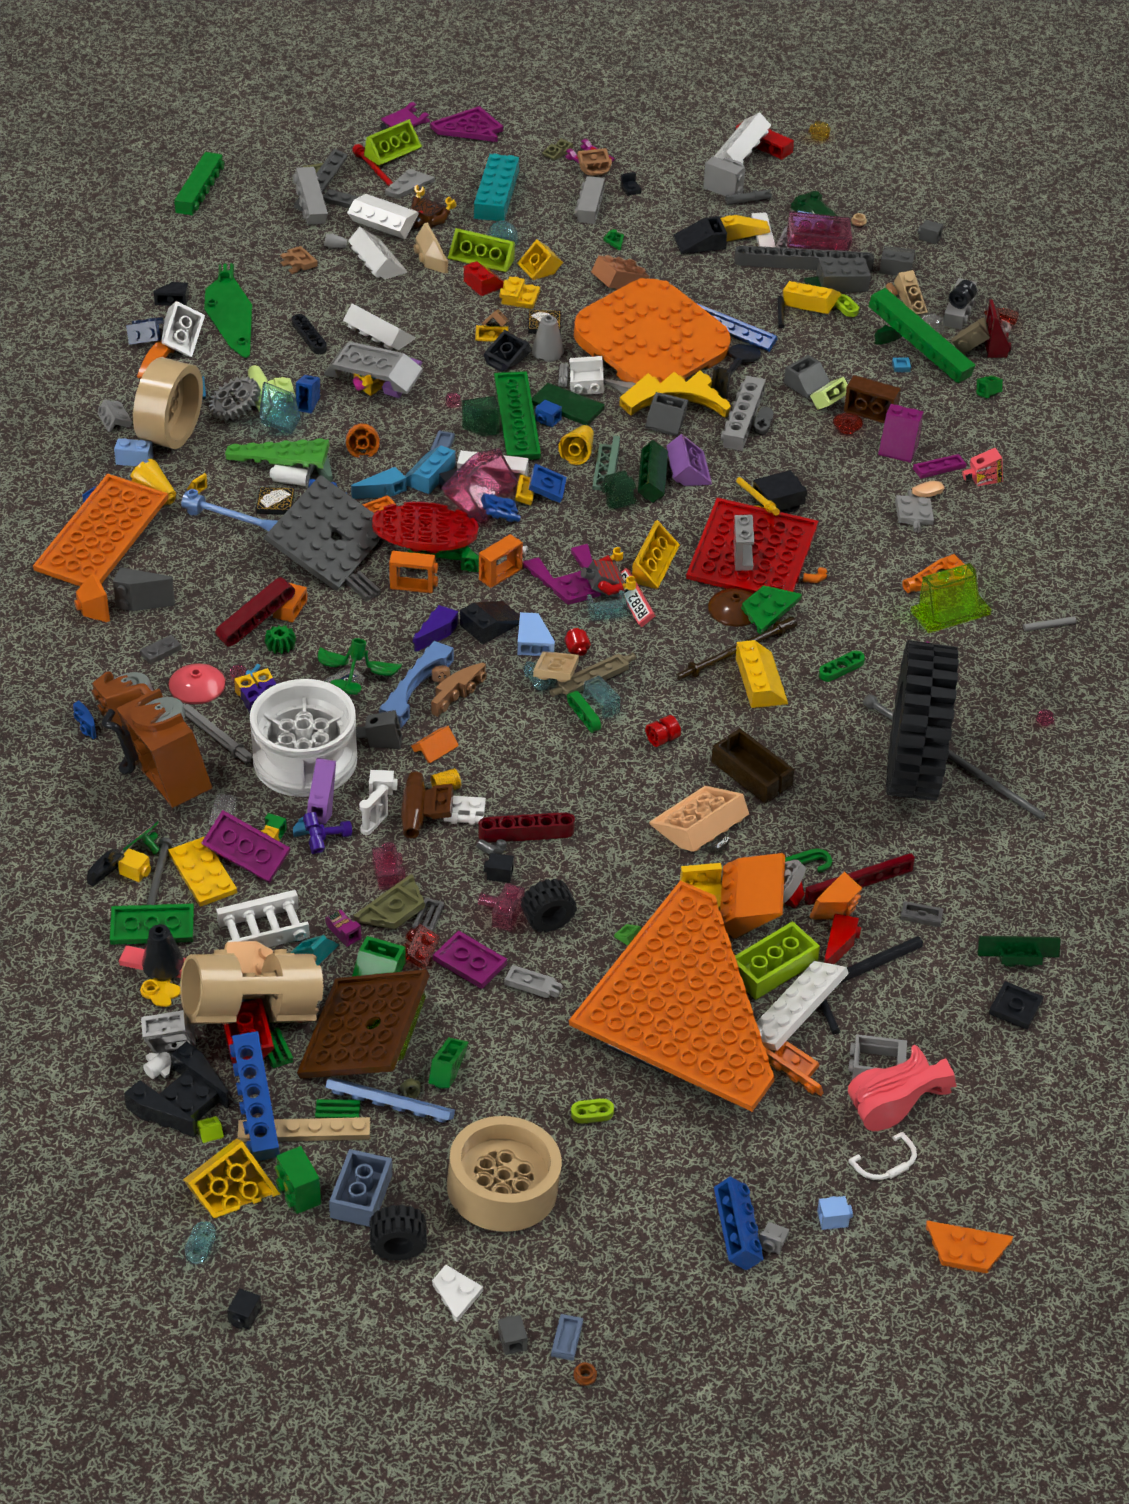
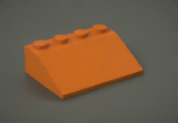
M783 853L738 858L723 866L720 912L726 932L733 938H737L783 915L785 855Z

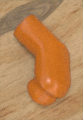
M819 567L816 574L804 573L803 582H821L827 578V569Z

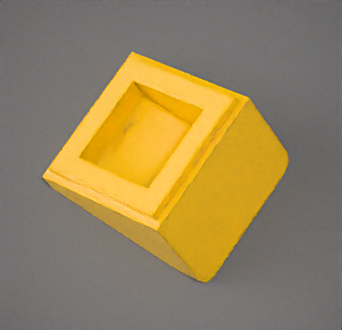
M204 473L194 479L188 486L187 491L195 489L199 494L207 488L206 474Z

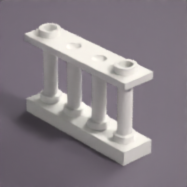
M296 890L216 909L219 927H228L232 938L228 942L257 941L266 947H272L296 940L301 941L310 937L308 921L299 923L294 910L298 909ZM287 912L291 926L280 928L275 914ZM267 916L272 930L260 933L255 919ZM247 921L252 935L240 938L235 924Z

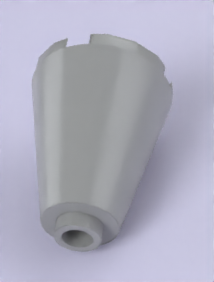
M546 315L541 318L532 346L533 356L536 359L541 358L547 362L556 361L564 354L558 322L552 315Z

